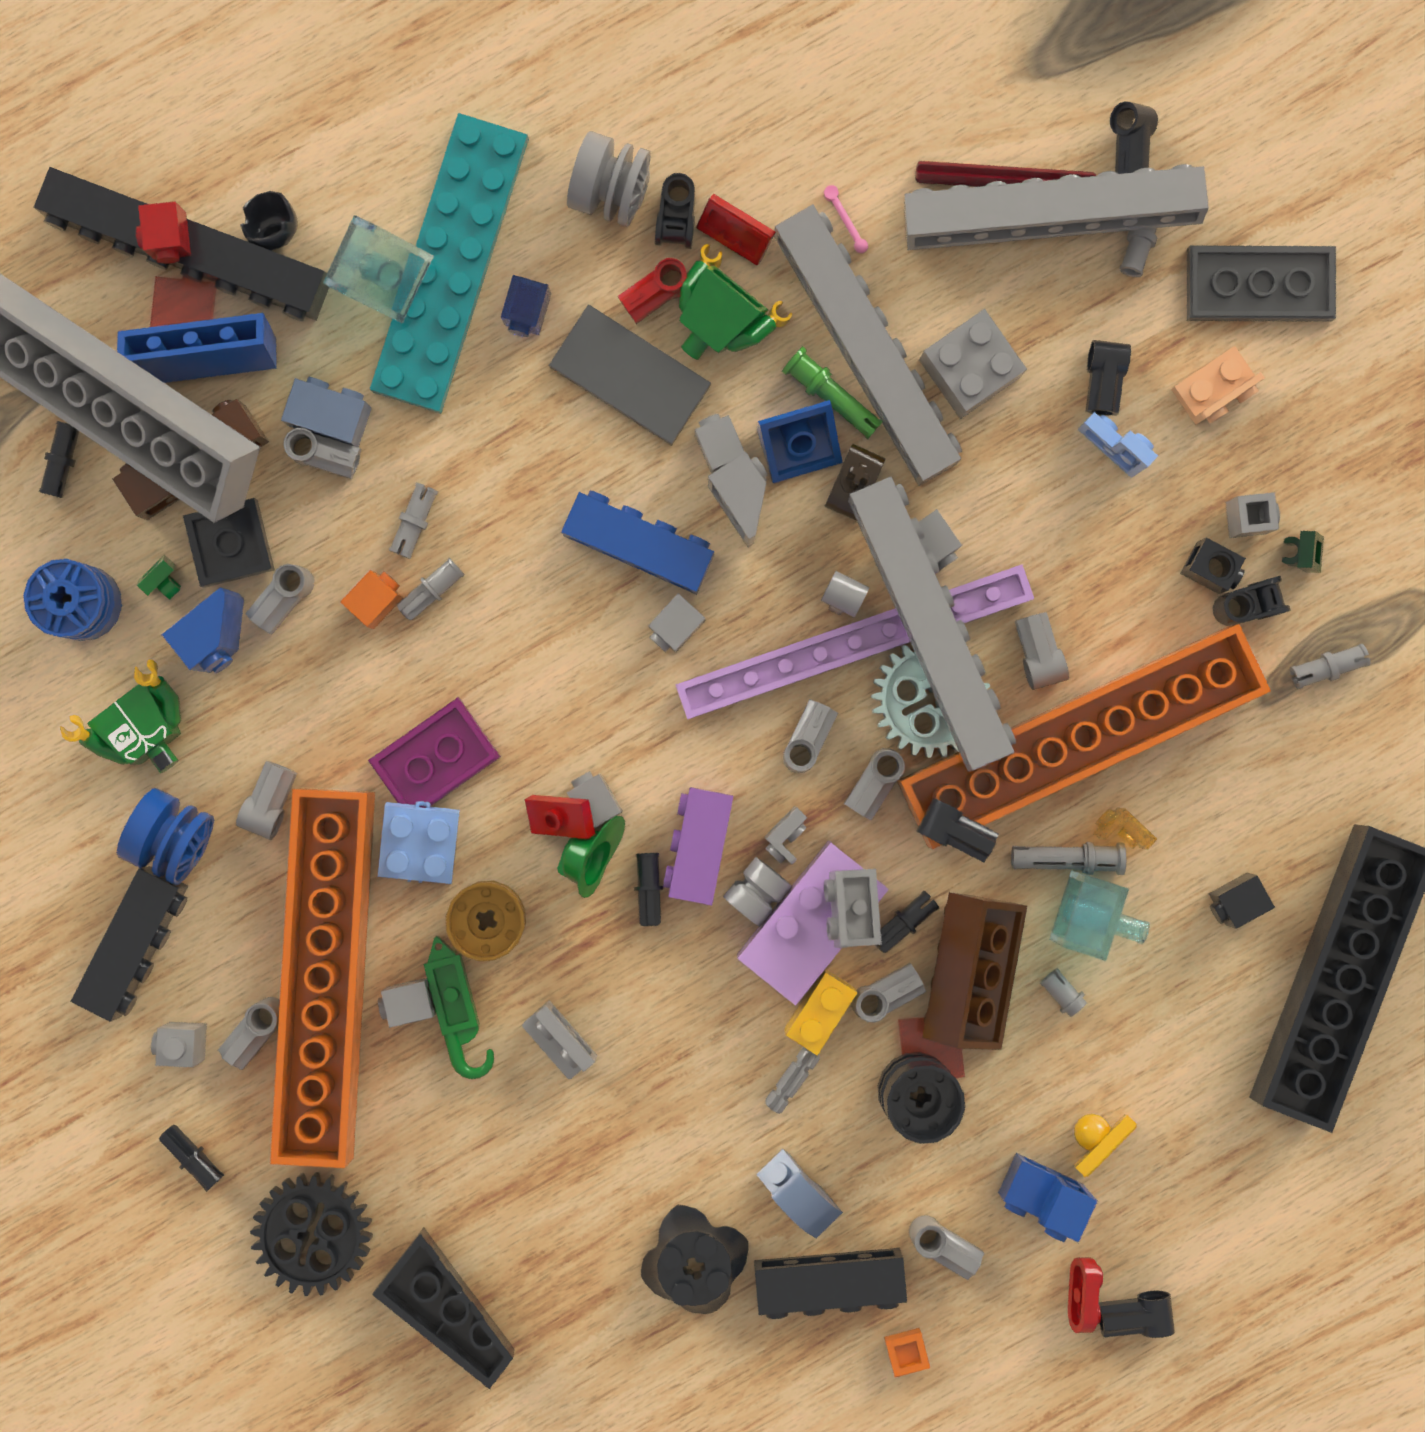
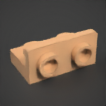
M1234 346L1171 390L1195 425L1205 418L1211 424L1229 412L1225 405L1233 399L1237 398L1241 404L1257 393L1259 390L1256 384L1265 377L1261 372L1255 376Z

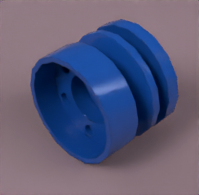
M69 559L51 560L38 567L28 579L23 594L25 611L36 627L46 634L78 641L94 640L108 633L118 621L122 609L121 591L109 574L100 568ZM72 595L71 602L63 603L64 596Z
M152 788L137 804L121 833L117 846L118 858L139 868L146 867L154 859L152 866L153 875L162 877L166 874L167 882L179 885L187 878L203 856L213 830L214 816L207 812L198 814L197 808L192 805L185 807L178 814L180 807L179 799L158 788Z

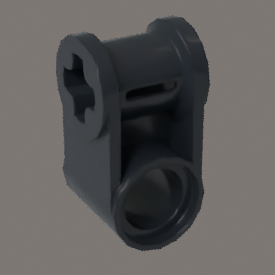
M673 173L663 182L660 211L658 212L656 222L655 245L661 246L665 242L683 244L686 249H692L695 222V187L692 179L686 174ZM675 187H683L689 192V195L683 201H675L669 197V193Z
M1281 576L1249 584L1248 587L1219 596L1213 604L1215 619L1223 625L1230 626L1291 611L1290 606L1285 605L1279 586V583L1282 581ZM1231 599L1236 600L1240 605L1238 617L1233 616L1229 611L1228 605Z

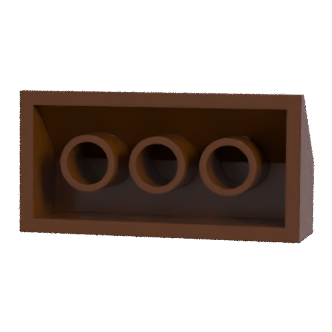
M949 892L947 904L944 908V922L937 947L938 955L934 976L931 980V993L924 1018L925 1026L922 1038L957 1049H1002L1027 912L1026 905Z

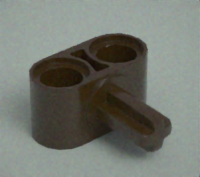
M852 444L825 507L856 520L848 502L851 493L876 482L886 458Z

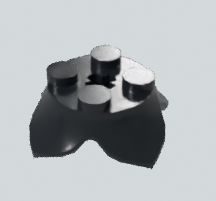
M677 1204L669 1211L661 1223L657 1246L649 1250L643 1258L641 1277L654 1294L664 1299L672 1300L685 1310L699 1314L713 1313L727 1302L730 1296L731 1285L746 1264L749 1250L748 1240L735 1228L712 1226L705 1214L698 1209ZM695 1258L697 1263L703 1262L705 1264L700 1266V1270L696 1272L685 1267L689 1265L688 1259Z

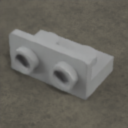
M550 1000L523 1023L522 1026L568 1079H572L581 1070L584 1072L595 1063L597 1054Z

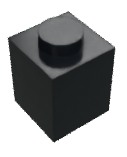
M1245 873L1208 893L1213 901L1210 909L1216 920L1220 924L1225 923L1226 926L1235 929L1275 908L1258 875Z

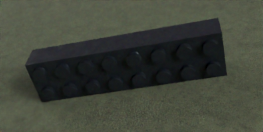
M1354 824L1249 1098L1261 1106L1327 1132H1333L1425 892V847L1371 826Z

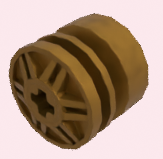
M494 880L478 881L462 889L450 902L445 916L446 933L453 947L465 957L477 961H493L509 954L519 943L526 925L525 907L519 895L508 885ZM488 910H492L495 913L493 919L497 922V925H489L486 929L480 926L482 920L478 917V913L485 914Z

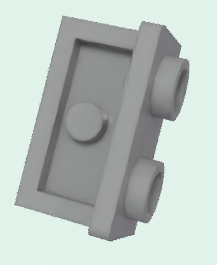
M876 869L829 872V879L824 880L826 902H831L832 917L827 918L829 941L834 940V947L836 948L881 945Z

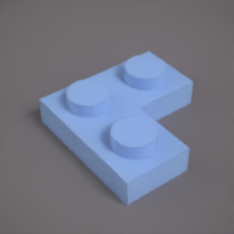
M1094 412L1078 428L1086 438L1131 478L1149 467L1158 457L1152 450L1154 448L1153 444L1140 433L1134 434L1132 431H1129L1124 436L1119 435L1116 432L1118 430L1116 424L1105 415L1099 417Z

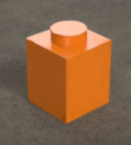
M369 570L340 603L366 627L374 630L403 597L396 591L400 585L385 571L378 575L376 572Z

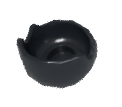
M275 191L263 192L255 195L243 206L245 224L242 223L240 226L248 242L272 251L286 246L296 233L298 227L297 215L290 202L282 193Z

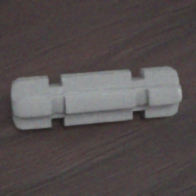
M804 1047L796 1056L798 1059L796 1063L793 1061L776 1084L777 1089L772 1090L765 1100V1104L771 1110L779 1114L783 1112L789 1103L788 1098H793L808 1077V1070H813L820 1060L819 1054L817 1056Z

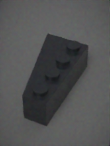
M423 1227L382 1279L372 1295L490 1389L513 1360L515 1349Z

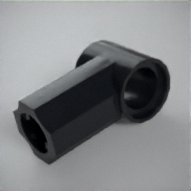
M1124 101L1116 105L1111 112L1110 127L1117 134L1115 172L1118 174L1134 173L1138 169L1149 168L1150 137L1154 134L1158 125V115L1152 107Z
M1092 340L1087 359V372L1090 373L1085 412L1091 414L1095 412L1099 416H1116L1119 414L1123 377L1127 375L1131 359L1130 344Z
M933 798L916 832L946 847L950 845L981 862H985L991 854L999 834L978 822L962 816L963 812Z
M1158 1290L1139 1293L1137 1298L1099 1302L1101 1310L1099 1325L1104 1338L1142 1334L1150 1338H1163L1175 1333L1171 1295L1168 1292Z

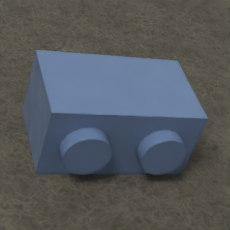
M308 377L306 382L295 378L281 421L289 427L305 428L314 434L359 448L372 409L363 401L364 395L347 388H343L341 393L329 390L327 382L313 377Z

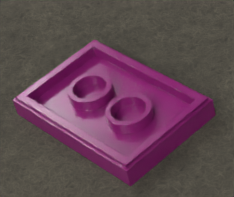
M457 697L368 761L397 803L415 805L418 801L429 802L431 807L501 758V756L462 700Z

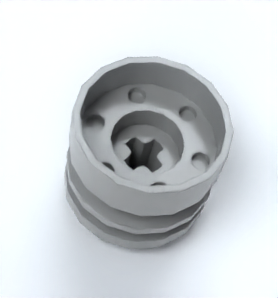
M589 131L581 144L573 167L567 194L568 208L592 215L600 201H604V219L611 221L618 207H620L618 224L628 227L635 213L641 207L650 178V150L639 149L632 163L634 150L632 144L627 143L624 145L618 158L614 157V139Z

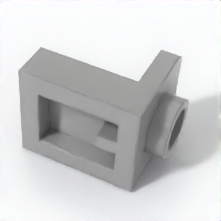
M796 806L765 835V839L770 843L765 849L779 863L787 859L793 864L797 860L782 845L786 839L792 843L806 829L803 822L807 817Z

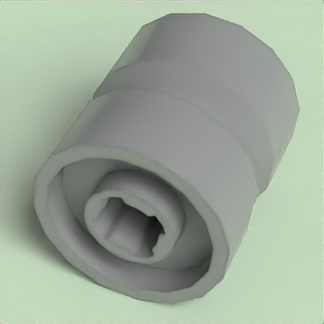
M755 857L743 871L745 880L735 881L723 897L745 917L760 927L773 911L770 904L772 902H781L792 888V885L762 860Z

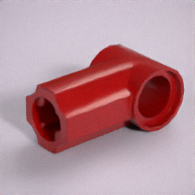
M675 258L663 259L656 265L654 271L617 296L636 324L671 299L680 297L681 286L687 278L685 266ZM670 271H676L681 274L680 281L674 286H667L662 283L664 275Z

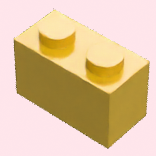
M825 969L811 986L784 1028L786 1036L818 1056L856 996V989Z

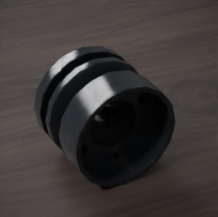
M922 1052L905 1053L893 1059L882 1071L877 1085L878 1101L894 1129L904 1138L920 1144L937 1143L950 1136L960 1125L965 1111L964 1092L958 1080L937 1058ZM918 1086H921L925 1092L918 1094L917 1099H913L910 1093L917 1092Z

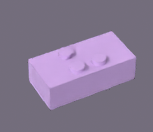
M827 841L794 882L792 888L781 902L777 903L772 913L737 953V959L796 1006L842 949L834 947V940L829 941L827 918L832 917L831 902H826L824 880L829 879V872L862 870L863 868L834 844ZM877 880L879 903L889 889Z

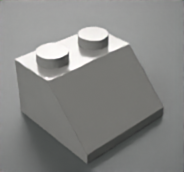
M744 452L708 476V488L746 546L749 547L755 541L766 488V476L768 474L757 457L750 459L748 454Z

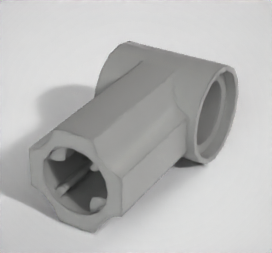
M305 428L292 429L284 438L283 446L285 452L296 463L312 466L349 479L353 478L360 461L361 448L314 434ZM303 438L310 439L312 442L310 452L303 456L296 455L294 451L296 442Z
M293 564L280 566L275 570L271 583L246 612V615L259 628L269 634H273L298 602L312 592L314 588L312 573L302 566ZM297 572L300 577V585L295 591H290L287 586V578L291 573Z
M835 571L821 601L829 604V610L838 615L845 612L855 617L869 587Z
M1047 612L1016 620L1017 632L1025 655L1023 659L1024 671L1031 689L1035 690L1069 680L1067 663L1061 649H1057Z
M809 699L783 753V762L787 769L799 774L805 773L813 767L838 712ZM801 746L808 750L810 753L808 764L798 766L791 761L790 751L794 747Z
M889 748L877 750L872 755L870 763L844 804L865 818L872 820L895 782L904 773L905 762L902 756ZM883 756H893L897 762L896 770L890 775L880 774L877 769L878 761Z
M266 761L252 795L247 797L239 811L236 826L272 840L283 821L285 814L283 807L297 773L279 764Z
M909 963L869 986L858 988L851 1006L856 1015L861 1019L875 1023L881 1021L887 1013L922 995L926 990L912 964ZM870 994L876 995L878 998L877 1009L872 1013H864L861 1009L863 998Z
M274 997L264 998L247 1010L245 1017L218 1049L222 1059L231 1066L241 1070L245 1069L275 1030L278 1029L279 999ZM261 1008L271 1013L273 1018L271 1025L263 1023L260 1019L259 1012Z
M928 1215L919 1216L911 1223L909 1236L920 1255L928 1259L932 1258L966 1280H969L970 1277L976 1274L981 1266L984 1255L983 1250L940 1225L934 1217ZM925 1231H936V1237L932 1242H920V1237Z

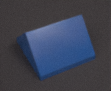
M830 400L758 421L757 432L773 483L843 463Z

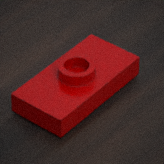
M713 194L708 199L696 226L698 230L757 266L762 261L776 233L716 194Z
M531 795L524 799L531 834L588 839L595 835L589 799Z

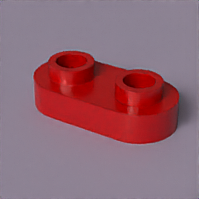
M1091 1257L1074 1258L1070 1267L1068 1319L1075 1333H1093L1101 1321L1099 1289L1103 1284V1272L1101 1267Z

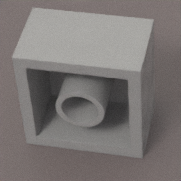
M985 309L924 350L919 359L960 419L1014 383L1027 370Z

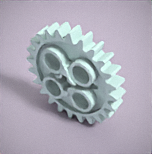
M902 646L903 658L892 653L889 658L894 666L891 668L881 665L879 669L886 677L885 679H874L873 681L874 684L882 688L881 692L871 695V698L881 701V706L874 708L872 713H883L884 719L877 726L885 727L889 725L891 730L888 732L886 739L890 740L896 736L900 737L897 748L903 749L909 743L911 744V755L913 756L917 755L921 747L924 748L926 758L932 757L934 748L938 749L941 757L947 756L948 745L956 752H959L937 700H935L937 706L935 708L929 704L920 707L906 716L902 714L904 708L927 696L925 691L927 688L930 693H933L916 653L912 652L908 646ZM903 680L909 681L915 686V696L910 701L900 699L897 694V686ZM984 683L986 689L991 687L990 684ZM919 713H926L932 719V728L928 733L921 734L915 729L914 719Z

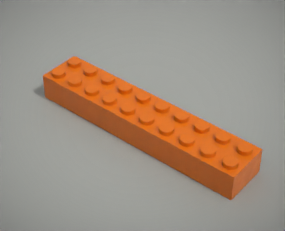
M1236 624L1214 632L1011 727L1016 744L1012 745L1014 753L968 772L960 752H957L897 780V783L918 827L933 798L963 812L962 816L986 825L1267 694L1271 690L1240 624ZM922 835L927 847L935 849L942 845Z
M308 788L292 789L270 1164L346 1168L354 1159L375 792Z

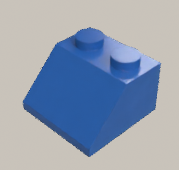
M220 587L161 635L189 670L219 673L233 662L231 656L239 650L244 598L239 593Z

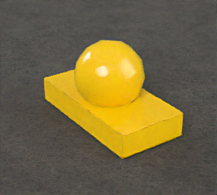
M1087 1114L1079 1118L1074 1128L1075 1140L1082 1148L1089 1151L1074 1165L1075 1168L1084 1177H1089L1137 1128V1124L1127 1114L1111 1129L1106 1119L1100 1115Z

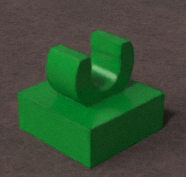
M164 554L138 580L137 587L147 596L157 587L170 600L180 591L181 587L170 576L175 569V564Z

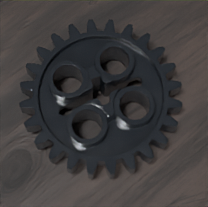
M319 1172L312 1176L310 1182H308L304 1173H300L296 1179V1185L290 1178H287L282 1182L283 1190L275 1186L270 1191L272 1199L265 1197L260 1202V1206L265 1211H258L253 1216V1219L261 1225L254 1226L250 1231L251 1235L260 1237V1239L251 1246V1250H262L263 1254L257 1259L256 1264L266 1262L269 1264V1268L264 1274L265 1277L274 1273L279 1275L275 1286L279 1287L286 1280L290 1282L289 1293L291 1294L300 1285L303 1286L304 1296H308L314 1286H316L320 1295H324L328 1283L336 1291L341 1286V1278L349 1282L354 1276L352 1269H361L364 1262L358 1256L366 1257L370 1252V1248L362 1243L369 1242L373 1237V1233L363 1229L371 1224L372 1218H361V1214L367 1208V1204L356 1206L354 1201L358 1197L359 1192L356 1191L347 1195L345 1193L348 1185L347 1181L337 1188L334 1186V1175L332 1174L323 1183L321 1182ZM293 1203L305 1205L308 1210V1217L302 1218L297 1216L293 1211ZM323 1203L324 1210L314 1231V1236L317 1238L309 1246L306 1263L302 1265L300 1264V1257L310 1236L308 1229L315 1221L318 1204ZM328 1215L340 1217L343 1221V1228H332L328 1224ZM287 1238L292 1240L296 1245V1252L285 1251L281 1245V1239ZM316 1251H326L331 1256V1263L322 1264L316 1258Z

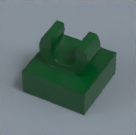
M1301 531L1300 539L1296 537L1284 539V544L1289 546L1296 545L1298 552L1292 558L1283 557V563L1288 566H1297V568L1307 573H1321L1324 536L1316 531Z

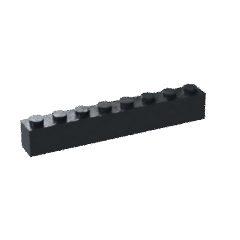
M49 167L34 208L45 216L44 223L62 231H66L67 226L79 230L78 235L96 244H100L101 239L113 243L112 248L130 257H133L135 252L147 256L146 261L156 267L167 270L169 265L182 269L180 274L193 281L201 283L203 278L216 282L215 288L227 294L235 296L236 292L240 291L250 295L248 300L261 307L269 309L271 304L284 308L282 313L293 319L304 321V318L308 317L317 321L332 282L325 271L187 219L191 256L180 257V261L176 263H159L143 249H140L136 238V227L140 226L138 206L147 205V203Z

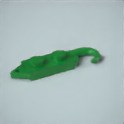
M436 936L428 962L423 965L441 1033L444 1036L450 1062L455 1072L464 1078L479 1079L487 1075L492 1069L495 1060L494 1052L492 1049L487 1050L485 1063L480 1067L473 1068L466 1063L461 1045L475 1038L479 1032L480 1023L461 953L456 954L439 936ZM440 943L442 949H437L436 944Z

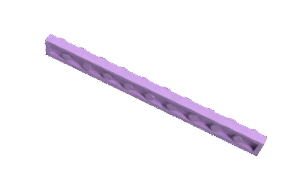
M1022 564L949 589L955 604L950 609L955 620H962L964 624L1034 599ZM895 608L676 684V688L686 717L691 719L910 643V640Z

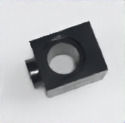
M1206 537L1197 541L1180 574L1220 594L1229 591L1230 588L1235 589L1240 583L1245 572L1241 567L1246 558ZM1212 558L1219 560L1223 566V572L1220 577L1214 576L1209 570V562Z

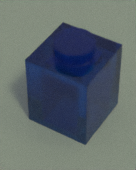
M516 275L512 276L501 314V319L504 325L508 326L509 332L522 337H529L530 333L540 335L551 297L548 284Z

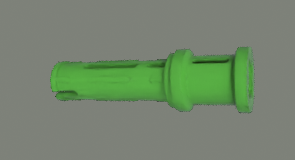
M802 346L787 363L782 372L785 375L791 374L806 387L805 392L808 395L814 396L817 394L824 401L830 400L832 408L858 429L865 438L869 439L883 421L879 420L830 377L832 375L830 369L819 366L806 354L807 350Z

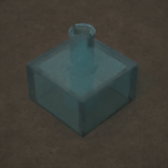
M354 215L323 284L403 323L434 256L383 228Z
M1071 870L1049 940L1064 948L1106 961L1114 935L1143 944L1147 938L1150 923L1121 914L1129 891L1128 888Z

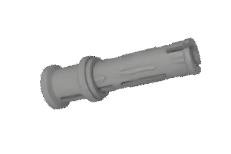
M1086 842L1081 847L1012 846L1011 865L1012 869L1081 870L1086 875H1093L1094 871H1116L1117 875H1124L1126 870L1125 844L1120 842L1116 846H1094L1093 842Z

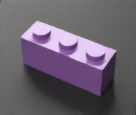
M690 787L689 794L681 793L677 815L684 816L682 830L674 829L670 851L677 852L675 866L667 865L663 887L670 888L668 897L707 905L713 904L733 795Z

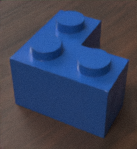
M1018 1153L1015 1154L998 1191L1002 1200L1006 1202L1004 1206L1006 1209L1022 1217H1025L1027 1212L1038 1217V1223L1046 1228L1044 1232L1062 1242H1065L1068 1237L1079 1243L1098 1202L1083 1183Z

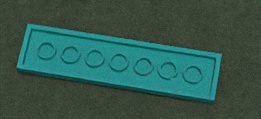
M458 113L371 383L370 390L373 393L433 412L442 413L529 141L528 134Z

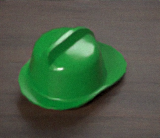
M615 816L610 819L600 831H595V835L588 839L571 837L564 847L557 867L558 873L578 884L579 894L583 898H587L595 892L609 861L622 840L625 830V820L622 816Z

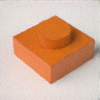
M920 1328L884 1337L894 1377L930 1369Z

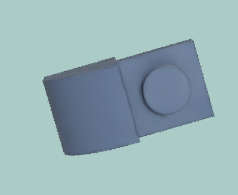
M784 1149L756 1174L771 1192V1197L777 1205L801 1229L814 1238L819 1237L843 1213L825 1190L812 1181Z

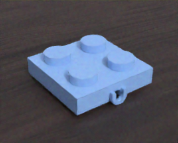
M418 801L415 805L386 802L377 877L405 879L408 882L415 880L419 883L425 881L452 884L460 810L430 807V803Z

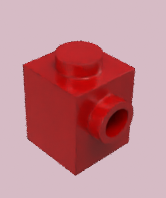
M176 201L138 206L140 226L136 227V238L140 249H143L157 262L164 264L176 263L180 261V257L191 256L187 214Z

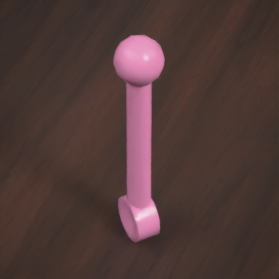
M834 185L827 186L824 190L825 199L832 202L855 242V250L858 253H865L868 249V242L861 239L839 201L838 188Z

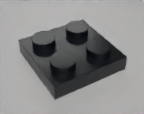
M257 499L245 500L243 508L215 523L199 512L183 515L200 587L206 588L275 570Z

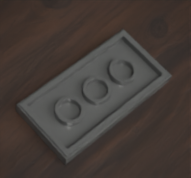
M1190 245L1187 248V321L1332 322L1336 319V246Z
M589 304L549 364L551 369L671 446L711 386V382Z

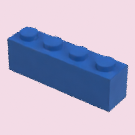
M264 313L118 331L117 352L163 383L277 369L276 336Z
M590 490L588 495L581 492L578 493L561 531L564 537L697 595L714 557V551L708 549L710 546L708 541L694 535H690L689 539L675 534L677 528L660 520H657L655 525L642 520L643 513L629 506L623 505L622 510L608 505L610 499L595 491Z

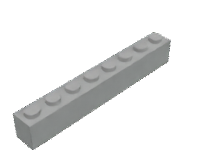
M1189 164L1177 165L1172 169L1156 171L1153 168H1141L1134 173L1124 174L1106 171L1091 177L1066 175L1059 180L1043 181L1040 178H1031L1022 183L1015 184L996 181L986 186L971 188L967 185H956L948 190L939 191L921 188L914 190L912 193H906L904 199L907 250L1203 224L1209 208L1204 166L1193 167Z
M814 204L776 225L774 238L875 412L883 421L882 424L918 486L957 465L961 460L959 453L962 452L958 440L952 433L947 435L940 423L943 421L940 409L934 401L930 403L927 401L922 392L925 389L923 380L915 369L909 370L904 361V358L907 357L906 352L897 338L891 339L885 328L888 326L887 319L880 307L873 308L867 297L870 294L869 288L861 275L855 277L848 265L852 261L845 246L842 243L837 245L830 234L833 232V227L824 212L818 213Z
M891 476L851 493L848 500L968 772L1014 753L1012 745L1016 744L1015 736L1009 724L1005 723L1002 725L996 712L1001 709L999 700L992 688L987 690L981 676L985 675V670L977 654L971 656L966 644L970 640L968 631L962 620L956 621L950 609L955 606L954 600L946 585L941 587L935 574L939 572L938 564L931 551L925 553L920 541L924 538V534L917 518L910 519L905 506L909 504V500L901 484L895 485Z

